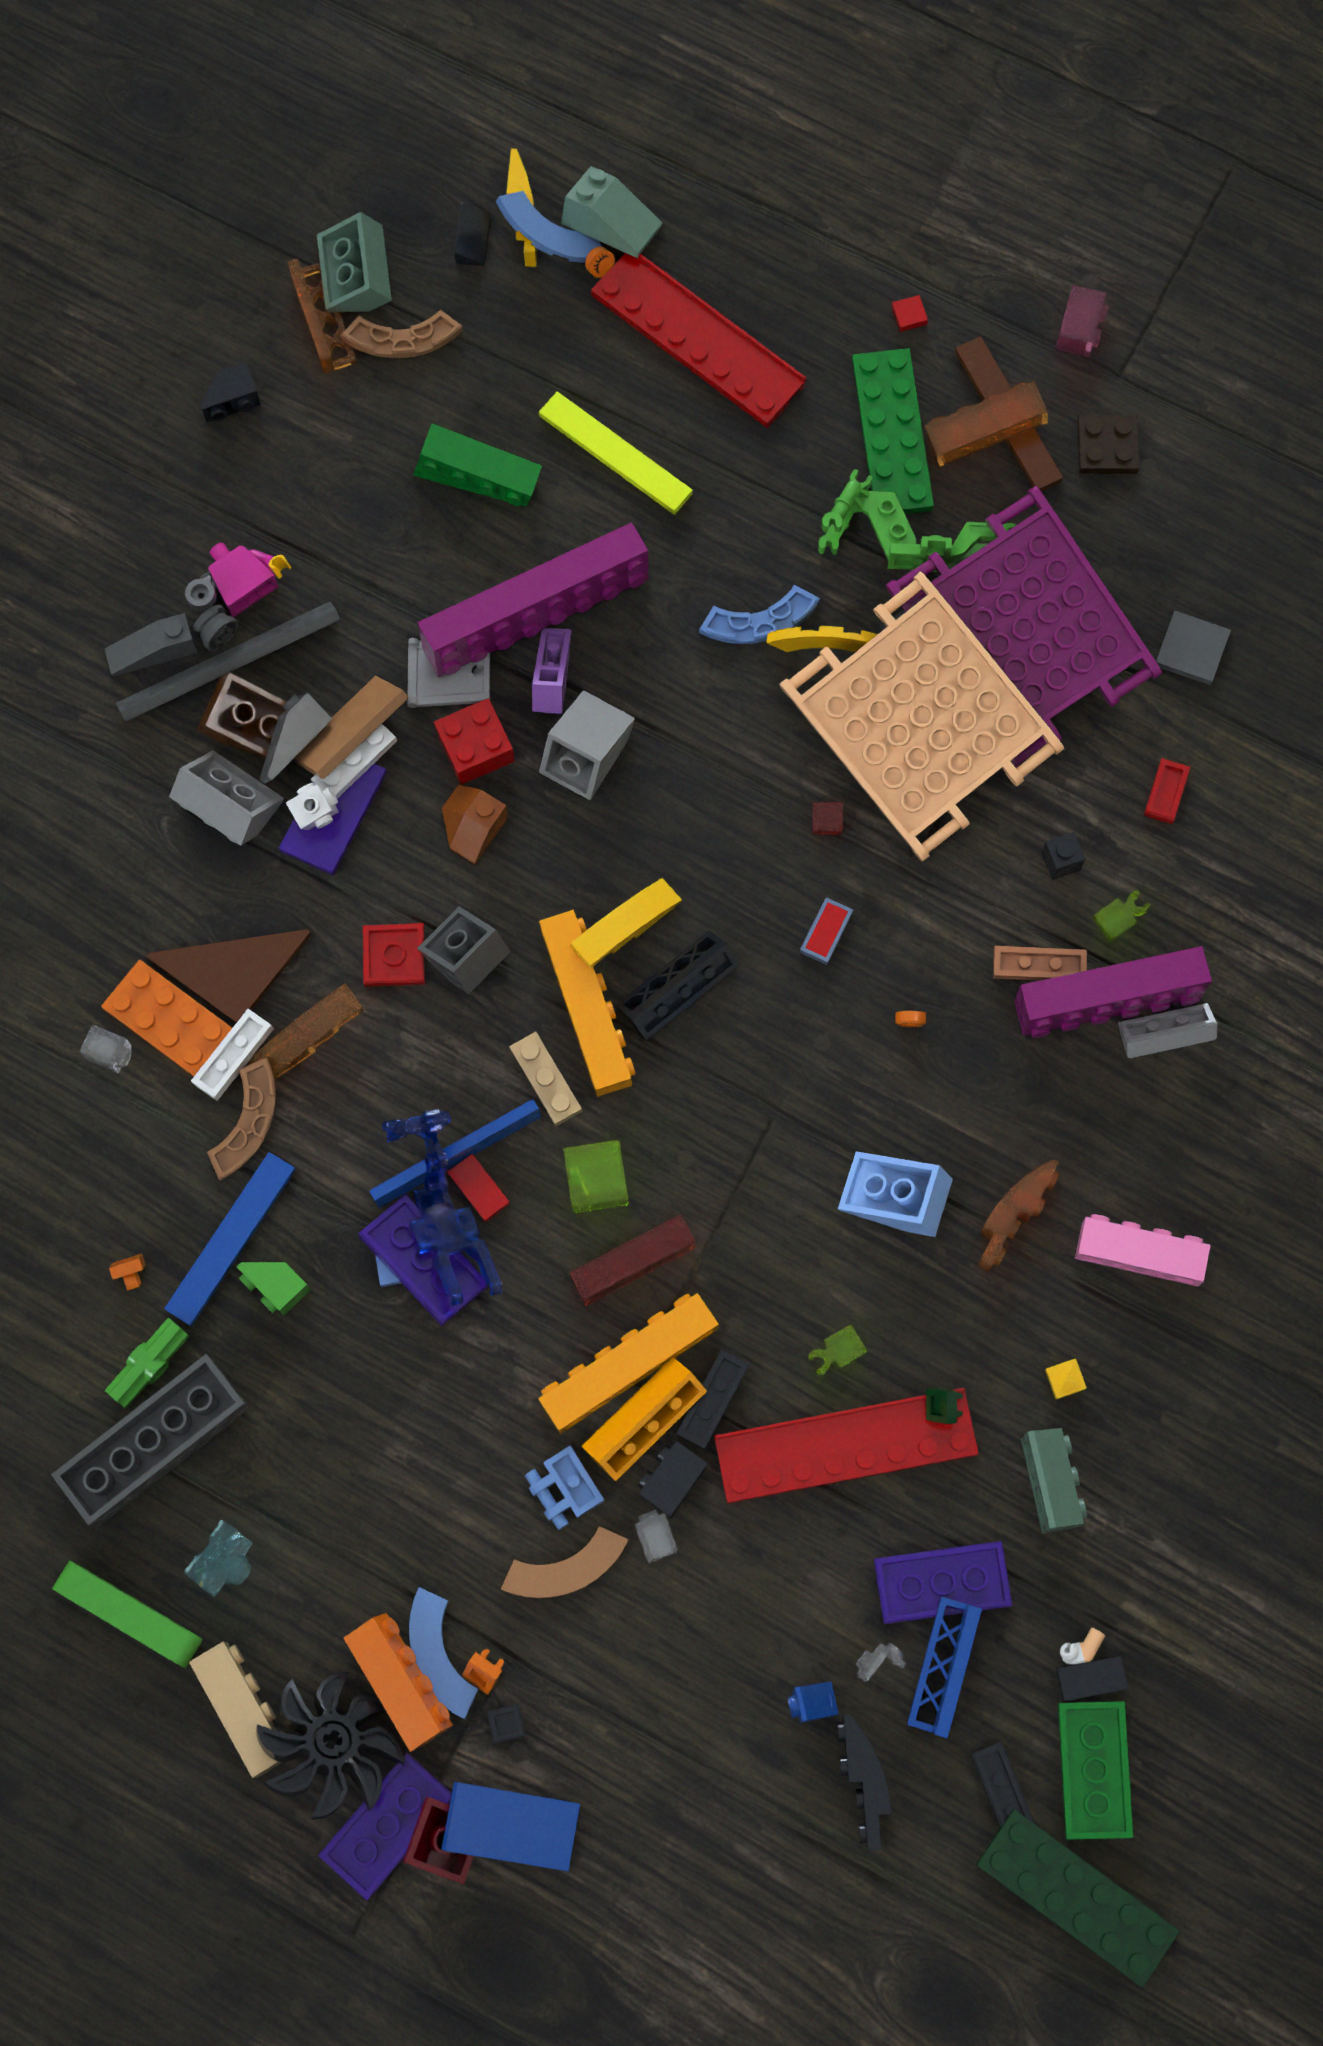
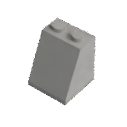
M583 690L548 733L539 773L591 800L629 740L635 718Z

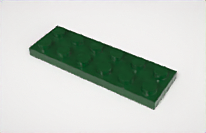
M1015 1809L1007 1816L1005 1822L975 1864L1142 1988L1180 1932Z

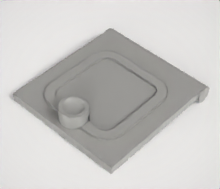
M410 638L408 640L407 706L409 708L475 704L487 698L490 700V652H488V655L483 660L476 663L470 662L462 666L456 673L451 675L445 674L438 678L422 649L421 641L417 638Z

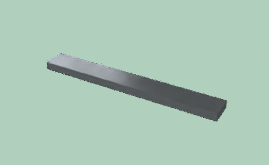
M329 601L117 702L118 709L124 721H129L339 621L340 617Z

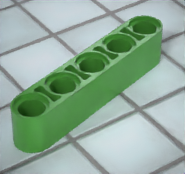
M71 1560L68 1561L52 1588L62 1596L184 1668L188 1666L203 1641L196 1634Z

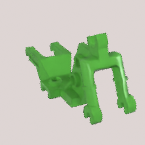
M854 469L840 497L836 498L834 502L836 504L832 511L825 514L822 518L821 528L827 533L819 539L818 551L820 554H824L826 546L831 547V553L833 555L837 554L839 539L844 530L850 525L848 523L853 514L857 512H862L868 516L886 555L887 569L914 570L929 560L928 556L934 552H937L947 567L951 569L987 545L977 542H992L997 537L990 530L987 523L966 522L953 545L952 538L939 535L922 536L921 543L916 544V537L894 492L868 491L872 483V476L868 475L867 480L860 483L856 481L859 470ZM1014 523L1003 524L1006 531L1016 526Z

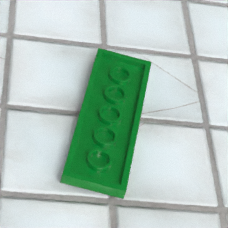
M910 348L853 354L852 365L869 475L872 476L871 491L894 492L904 514L933 511L934 504Z

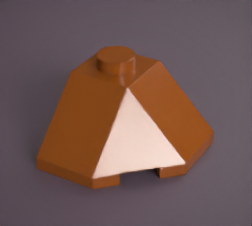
M463 785L456 787L442 807L450 850L476 865L509 817L505 804L480 789Z

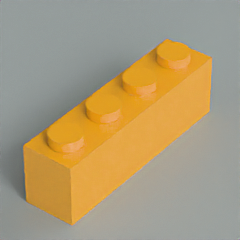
M672 1357L581 1447L613 1480L617 1481L707 1390L690 1370Z

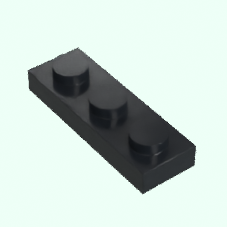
M721 1350L703 1383V1387L707 1392L689 1409L676 1435L705 1450L748 1370L749 1364Z

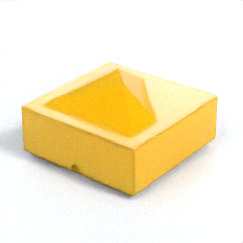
M1076 1358L1045 1369L1056 1400L1087 1389Z

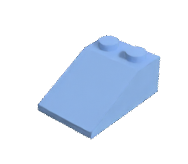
M856 1151L838 1209L842 1212L905 1232L935 1237L953 1179L940 1165Z

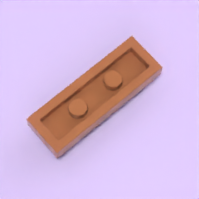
M994 946V979L1041 981L1087 971V950Z

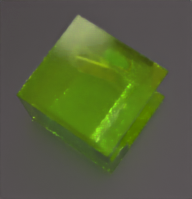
M619 1140L563 1148L574 1213L629 1205Z

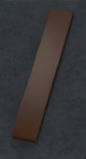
M980 336L956 347L955 354L1031 486H1037L1042 492L1061 483L1063 476L982 337Z

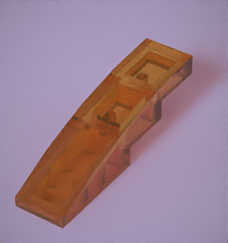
M345 983L284 1028L256 1052L248 1062L253 1064L267 1057L275 1080L315 1053L317 1046L338 1033L340 1026L364 1011V1009Z

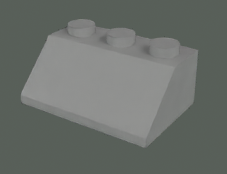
M214 750L181 767L169 795L183 809L189 810L201 818L205 824L214 827L226 835L230 841L240 846L260 833L284 800L282 796Z

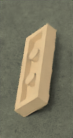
M537 1032L509 1046L555 1127L582 1112L581 1106Z

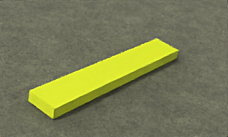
M558 391L539 411V417L673 515L692 496L693 490Z

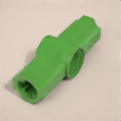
M167 1318L147 1343L143 1342L130 1354L126 1361V1367L115 1377L105 1392L127 1409L148 1384H153L162 1376L169 1365L168 1361L190 1336L171 1319Z

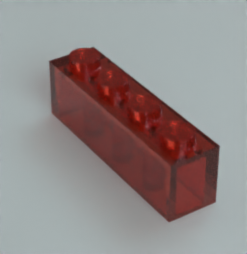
M679 1214L569 1272L570 1279L583 1304L587 1306L695 1249L696 1241L682 1215Z

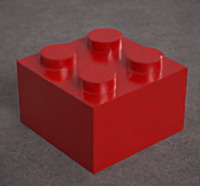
M489 698L434 721L436 734L460 785L515 762L513 748Z

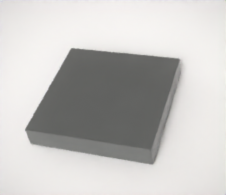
M1174 610L1156 662L1161 669L1211 685L1231 629Z

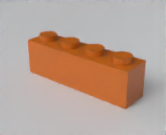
M387 1613L371 1618L344 1637L346 1644L410 1752L424 1746L453 1726L449 1719L448 1709L437 1699L433 1692L432 1682L425 1674H422L416 1663V1656L413 1650L405 1645L399 1635L397 1623Z

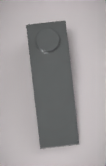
M185 613L157 620L104 648L112 677L198 653L192 629Z
M308 693L299 697L295 694L282 706L285 711L278 718L259 779L263 784L272 781L332 720Z

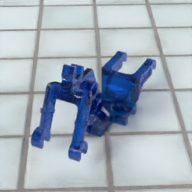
M438 1108L423 1111V1114L404 1120L401 1118L397 1121L395 1119L383 1121L382 1128L383 1131H387L388 1142L399 1140L400 1137H407L410 1134H415L425 1140L426 1155L424 1156L427 1171L424 1178L425 1188L415 1190L413 1195L422 1219L411 1221L409 1228L411 1232H414L419 1254L434 1250L432 1267L438 1271L446 1294L451 1295V1305L456 1306L463 1303V1294L449 1260V1255L465 1251L477 1261L485 1284H490L491 1296L502 1293V1284L485 1241L478 1239L480 1233L470 1207L455 1210L451 1202L445 1177V1169H448L449 1162L437 1138L438 1132L443 1130L444 1126L450 1124L451 1115L448 1111H439Z

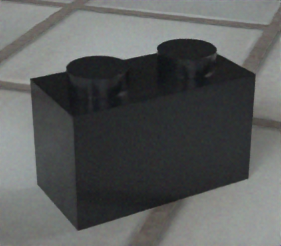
M677 1441L672 1447L668 1444L664 1447L656 1459L660 1462L654 1473L648 1470L638 1484V1487L642 1489L639 1492V1497L669 1519L673 1517L708 1467V1463Z

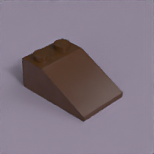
M229 672L220 677L197 731L223 744L266 760L278 718L285 711L282 706L286 701Z

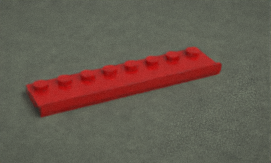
M625 253L591 289L592 297L767 428L789 405L790 400L798 391L801 392L804 388L806 377L642 254L636 258Z
M965 1388L954 1389L957 1393L963 1394L962 1399H957V1410L963 1411V1415L957 1418V1423L953 1424L927 1421L926 1395L715 1435V1444L727 1504L978 1456Z

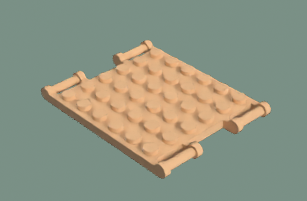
M919 572L913 577V582L884 605L880 603L873 609L877 617L887 626L886 629L842 664L826 646L819 652L820 656L788 680L786 678L779 685L903 837L915 855L923 862L930 856L929 853L958 829L961 828L963 830L970 825L968 819L956 806L957 803L1001 768L1016 787L1024 782L1023 778L1054 753L1056 755L1064 750V746L922 572ZM922 590L926 593V597L897 620L893 618L891 614ZM826 665L833 669V671L803 695H800L796 690ZM1040 737H1043L1047 744L1015 768L1010 761ZM948 812L953 819L921 844L916 836Z

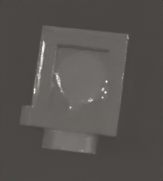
M890 1642L887 1646L880 1643L872 1653L868 1650L863 1653L855 1664L859 1668L855 1676L864 1683H867L885 1658L902 1670L906 1665L902 1660L904 1654Z

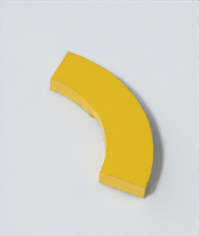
M819 626V631H801V627H792L767 633V644L785 652L825 648L826 646L831 649L857 652L878 634L863 630L861 635L858 633L843 632L844 627Z

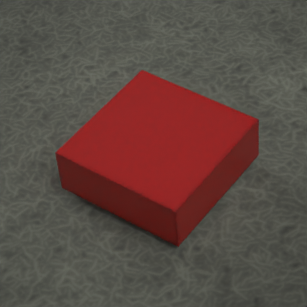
M920 295L892 302L891 308L900 332L927 325L928 318Z

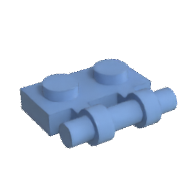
M571 1446L543 1462L550 1473L541 1479L536 1469L531 1470L525 1475L531 1485L529 1487L530 1492L533 1496L539 1498L546 1510L544 1512L548 1521H553L558 1530L569 1524L563 1514L569 1508L579 1518L604 1502L602 1495ZM555 1483L565 1497L558 1503H556L548 1490Z

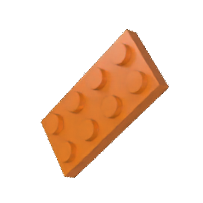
M140 959L101 1005L104 1011L193 1077L232 1029L231 1026Z

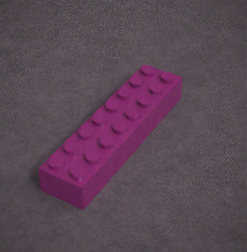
M631 522L419 621L418 628L422 649L438 678L445 674H454L462 666L470 662L476 663L483 660L488 655V652L492 653L498 649H507L521 638L532 637L539 633L541 629L551 624L558 625L562 623L568 616L574 613L585 612L594 604L604 599L611 600L625 589L630 587L636 588L649 579L648 549Z

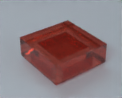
M813 802L812 834H842L843 802Z

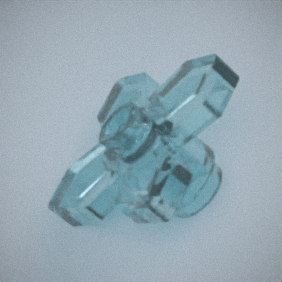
M221 1519L210 1534L209 1545L202 1553L194 1556L184 1573L197 1582L204 1591L215 1597L225 1583L239 1585L247 1578L251 1570V1564L247 1562L245 1554L253 1542L238 1532L232 1525Z

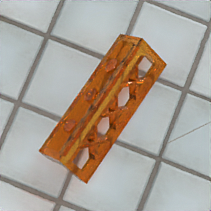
M298 258L287 261L323 372L327 373L356 364L352 347L339 340L341 334L346 330L340 312H333L334 316H331L332 312H322L314 307L318 296L324 298L322 279L317 288L306 284L304 277L317 273L321 275L320 263L301 268ZM326 321L338 325V329L333 337L323 333L322 328ZM337 345L346 349L348 356L332 361L330 353L334 346Z

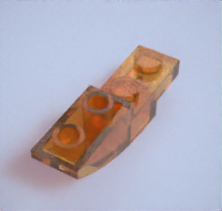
M1053 1159L1028 1173L999 1201L980 1232L990 1237L991 1240L978 1264L979 1267L989 1271L993 1264L1000 1265L1007 1249L1002 1247L1006 1237L1008 1236L1013 1239L1021 1224L1020 1221L1016 1220V1217L1028 1223L1032 1215L1039 1216L1046 1200L1041 1198L1046 1188L1052 1190L1060 1173L1055 1171L1059 1163L1058 1161Z

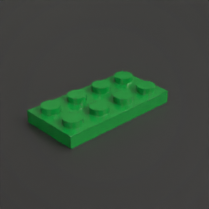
M1125 1701L1057 1703L1065 1839L1133 1838Z

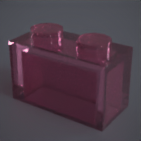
M1072 285L1058 337L1057 350L1090 357L1092 346L1098 348L1102 330L1097 329L1098 322H1105L1109 305L1103 304L1105 292Z

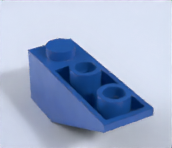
M831 1681L795 1687L792 1690L793 1696L787 1698L791 1717H798L799 1724L839 1715Z

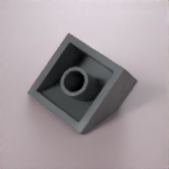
M460 906L417 948L445 978L467 994H470L511 952L496 929Z

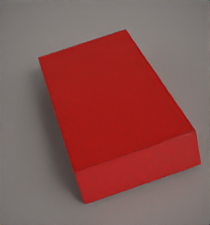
M1161 759L1143 816L1173 824L1191 767Z
M473 1154L447 1172L485 1223L510 1205L508 1199Z

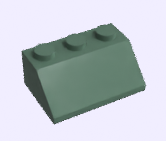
M359 212L317 234L326 311L370 312L392 301L382 224Z
M1062 1428L1028 1431L1021 1438V1443L1042 1534L1082 1526L1084 1524L1083 1518H1087V1511L1083 1498L1078 1499L1076 1486H1079L1080 1482L1076 1467L1070 1466L1068 1455L1072 1454V1446L1069 1436H1063Z

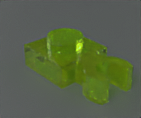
M1139 890L1133 891L1124 905L1117 898L1094 914L1092 919L1111 942L1136 924L1137 921L1133 915L1141 916L1148 911L1149 903L1138 907L1133 902V900L1139 897Z
M849 1325L824 1340V1344L827 1347L826 1350H813L807 1358L809 1361L815 1357H820L824 1360V1365L816 1370L817 1375H822L829 1370L830 1364L834 1361L839 1369L865 1355L867 1350L853 1326Z

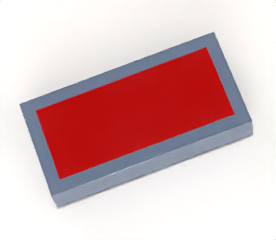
M826 897L805 938L800 953L828 965L853 914V909Z

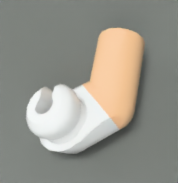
M1091 1627L1083 1642L1063 1644L1060 1649L1063 1661L1071 1665L1092 1661L1105 1635Z

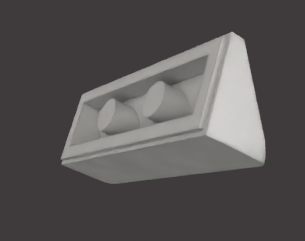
M1208 1003L1118 1022L1128 1058L1213 1041L1217 1038V1022Z

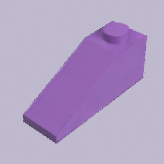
M543 628L541 631L532 682V712L562 714L571 629Z

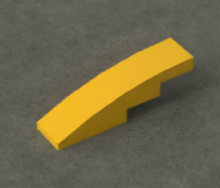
M511 149L506 195L524 191L530 203L534 206L527 173L517 149ZM518 230L516 232V240L525 241V266L537 267V248L531 245L532 241Z
M661 878L591 926L572 941L570 947L591 969L611 952L614 954L633 937L638 938L681 903L682 899Z

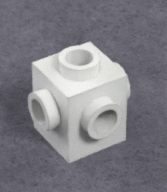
M313 783L301 787L297 791L298 796L286 802L300 829L310 830L315 826L319 829L333 821L332 816L339 812L335 806L338 800L329 787L325 788L323 785H314Z

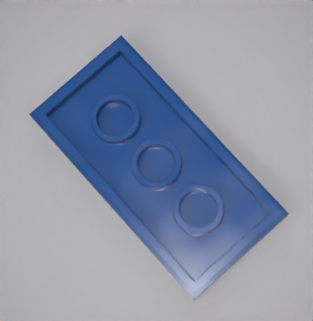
M454 1782L441 1850L569 1871L580 1804Z

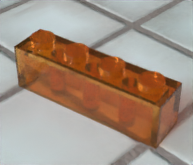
M1035 381L1029 383L1022 382L1003 394H992L981 403L973 406L965 405L959 408L956 413L947 417L939 416L932 419L929 424L925 425V431L939 467L1046 424L1048 423V414Z

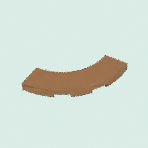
M439 310L424 322L402 330H392L391 327L377 325L358 316L341 334V340L349 346L370 355L386 358H408L427 354L443 347L455 339L463 329L462 325L442 310Z
M267 1057L239 1069L244 1091L243 1110L240 1119L225 1140L215 1148L207 1151L220 1181L238 1171L254 1156L270 1129L275 1111L276 1089L273 1071Z
M599 1526L591 1541L577 1554L564 1561L548 1565H533L514 1560L501 1590L517 1596L538 1599L574 1593L587 1587L605 1574L618 1560L629 1539Z

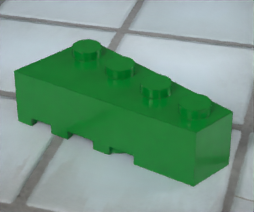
M431 423L413 476L503 500L514 506L527 507L542 465Z

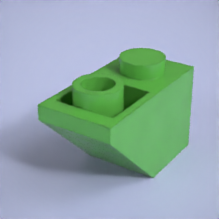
M241 1262L237 1266L243 1273L239 1279L251 1292L257 1288L264 1295L260 1301L272 1313L278 1310L284 1316L311 1290L286 1262Z

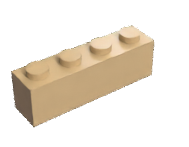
M223 1641L189 1663L251 1777L258 1778L281 1764L270 1758L263 1751L256 1735L257 1724L276 1730L272 1723L276 1717L267 1702L262 1704L256 1692L260 1690L259 1685L251 1673L245 1674L240 1665L244 1662V1658L235 1644L230 1646L229 1643Z

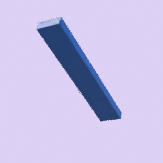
M530 1100L372 1188L369 1192L378 1208L454 1167L471 1154L479 1153L541 1118L538 1106L534 1100Z
M268 1152L164 1309L191 1327L193 1326L296 1171L295 1167Z

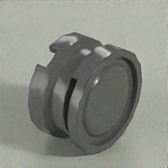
M215 605L207 609L196 620L192 628V634L195 638L203 641V645L208 651L214 652L218 650L217 646L219 644L224 647L234 637L232 631L233 629L238 630L239 623L233 616L226 614L223 606Z

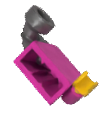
M218 543L210 550V555L216 562L208 567L209 572L187 585L185 589L186 600L191 608L203 611L216 603L220 593L230 615L235 617L278 588L276 578L272 572L275 573L277 578H281L282 574L280 571L284 568L291 569L292 567L283 555L272 556L255 549L248 551L242 545L230 552L224 543Z

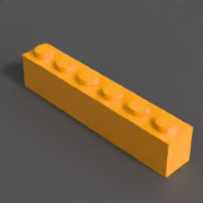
M574 910L540 920L541 933L597 1097L632 1086L631 1076L636 1075L631 1058H624L621 1048L626 1047L622 1031L621 1029H614L612 1019H616V1014L612 1002H605L602 992L606 991L607 988L602 973L596 974L594 967L590 969L570 947V943L587 930L583 918L577 919Z
M689 1293L682 1296L673 1303L674 1309L666 1314L663 1311L658 1312L647 1320L649 1324L647 1327L639 1332L636 1328L621 1337L623 1343L614 1349H611L610 1346L602 1349L594 1356L596 1359L594 1362L586 1367L584 1364L578 1365L568 1373L570 1378L561 1384L555 1381L541 1391L543 1396L538 1398L560 1434L663 1367L672 1357H678L719 1329L718 1322L698 1293L692 1297Z

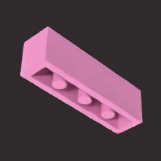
M1096 1214L1091 1215V1218L1085 1217L1083 1220L1075 1259L1197 1287L1204 1282L1210 1245L1203 1243V1239L1189 1235L1184 1236V1239L1171 1236L1172 1232L1158 1228L1153 1229V1232L1140 1229L1141 1225L1133 1222L1124 1221L1120 1225L1109 1222L1110 1218Z

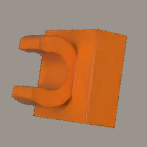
M141 1253L112 1263L109 1270L113 1280L123 1277L128 1291L140 1287L141 1280L138 1271H142L146 1264Z
M485 1649L480 1655L475 1652L461 1677L488 1695L502 1673L501 1668L504 1660L500 1658L497 1664H492L486 1660L490 1650Z

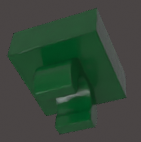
M937 1387L926 1388V1420L943 1424L957 1423V1418L963 1415V1411L957 1410V1399H962L963 1394L957 1393L954 1390Z

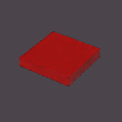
M424 923L363 925V984L365 987L425 984V957L417 949L425 941Z

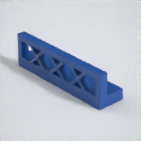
M940 1597L907 1725L948 1738L982 1611L981 1608ZM946 1605L964 1610L961 1623L950 1630L943 1620ZM942 1625L945 1632L938 1636L940 1627ZM959 1630L957 1639L955 1641L952 1636V1633ZM948 1636L954 1646L953 1654L940 1662L934 1651L936 1642ZM932 1657H934L937 1664L930 1668ZM950 1662L948 1672L946 1673L943 1666ZM940 1668L946 1679L943 1688L932 1694L926 1684L927 1675ZM925 1689L928 1696L921 1700L923 1690ZM940 1694H942V1695H941V1699H940V1703H939V1706H938V1704H937V1702H936V1700H935L934 1698L937 1697V1696H939ZM930 1700L937 1710L934 1725L916 1720L919 1706Z

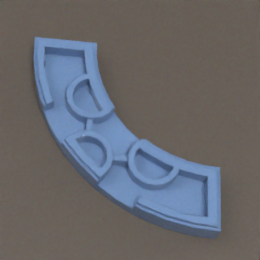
M524 191L502 195L496 200L500 211L516 232L519 230L532 241L531 245L551 256L555 254L568 258L571 262L585 263L586 257L592 249L602 247L596 239L578 231L562 228L547 220L530 203Z
M794 585L785 597L761 612L752 614L749 612H732L713 606L700 627L699 633L711 639L734 644L767 641V633L799 626L815 610L820 602V598Z
M419 1587L410 1614V1647L416 1656V1663L422 1674H425L432 1682L433 1692L439 1702L443 1703L452 1713L465 1719L479 1689L461 1677L446 1654L443 1644V1619L449 1601Z

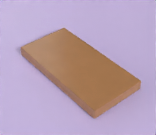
M375 676L332 717V720L293 760L296 764L319 778L325 779L407 700L408 696L402 689Z

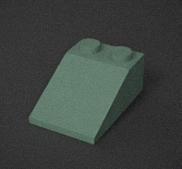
M592 166L589 167L565 196L562 225L638 258L662 227V222L616 177Z

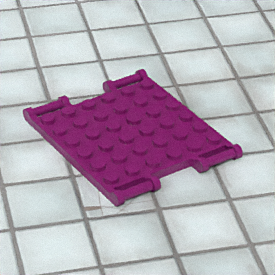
M1037 486L1029 489L1026 496L997 515L992 514L985 518L988 527L997 538L956 566L949 569L940 555L934 552L928 556L929 560L897 581L892 580L885 584L890 595L894 597L913 582V577L919 572L926 576L936 570L940 576L931 581L933 586L1060 741L1062 740L1061 735L1050 719L1099 688L1105 701L1109 706L1113 707L1120 702L1119 698L1151 677L1155 679L1162 674L1159 665ZM1035 504L1039 508V511L1009 531H1006L1003 527V524ZM922 590L919 591L900 608L906 613L926 597V593ZM1139 660L1143 662L1145 666L1143 669L1116 687H1111L1108 682L1110 679ZM1040 737L1010 762L1017 768L1019 764L1047 744L1043 737Z

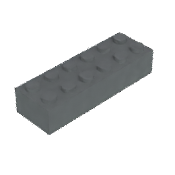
M205 1354L57 1469L51 1476L88 1526L97 1529L248 1411L250 1407L214 1360Z

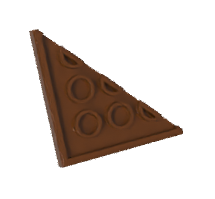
M304 929L151 952L146 957L230 1020L237 1023L247 1009L252 1010L312 934L309 930Z

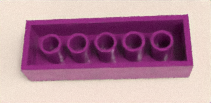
M1200 946L1022 984L1019 987L1014 1003L1023 1036L1031 1034L1033 1038L1046 1036L1050 1034V1030L1062 1028V1031H1071L1079 1028L1080 1024L1092 1022V1025H1099L1110 1021V1017L1121 1015L1123 1019L1139 1015L1142 1010L1151 1009L1152 1012H1160L1170 1008V1004L1180 1002L1182 1006L1195 1004L1200 1001L1199 998H1202L1212 979L1203 947Z

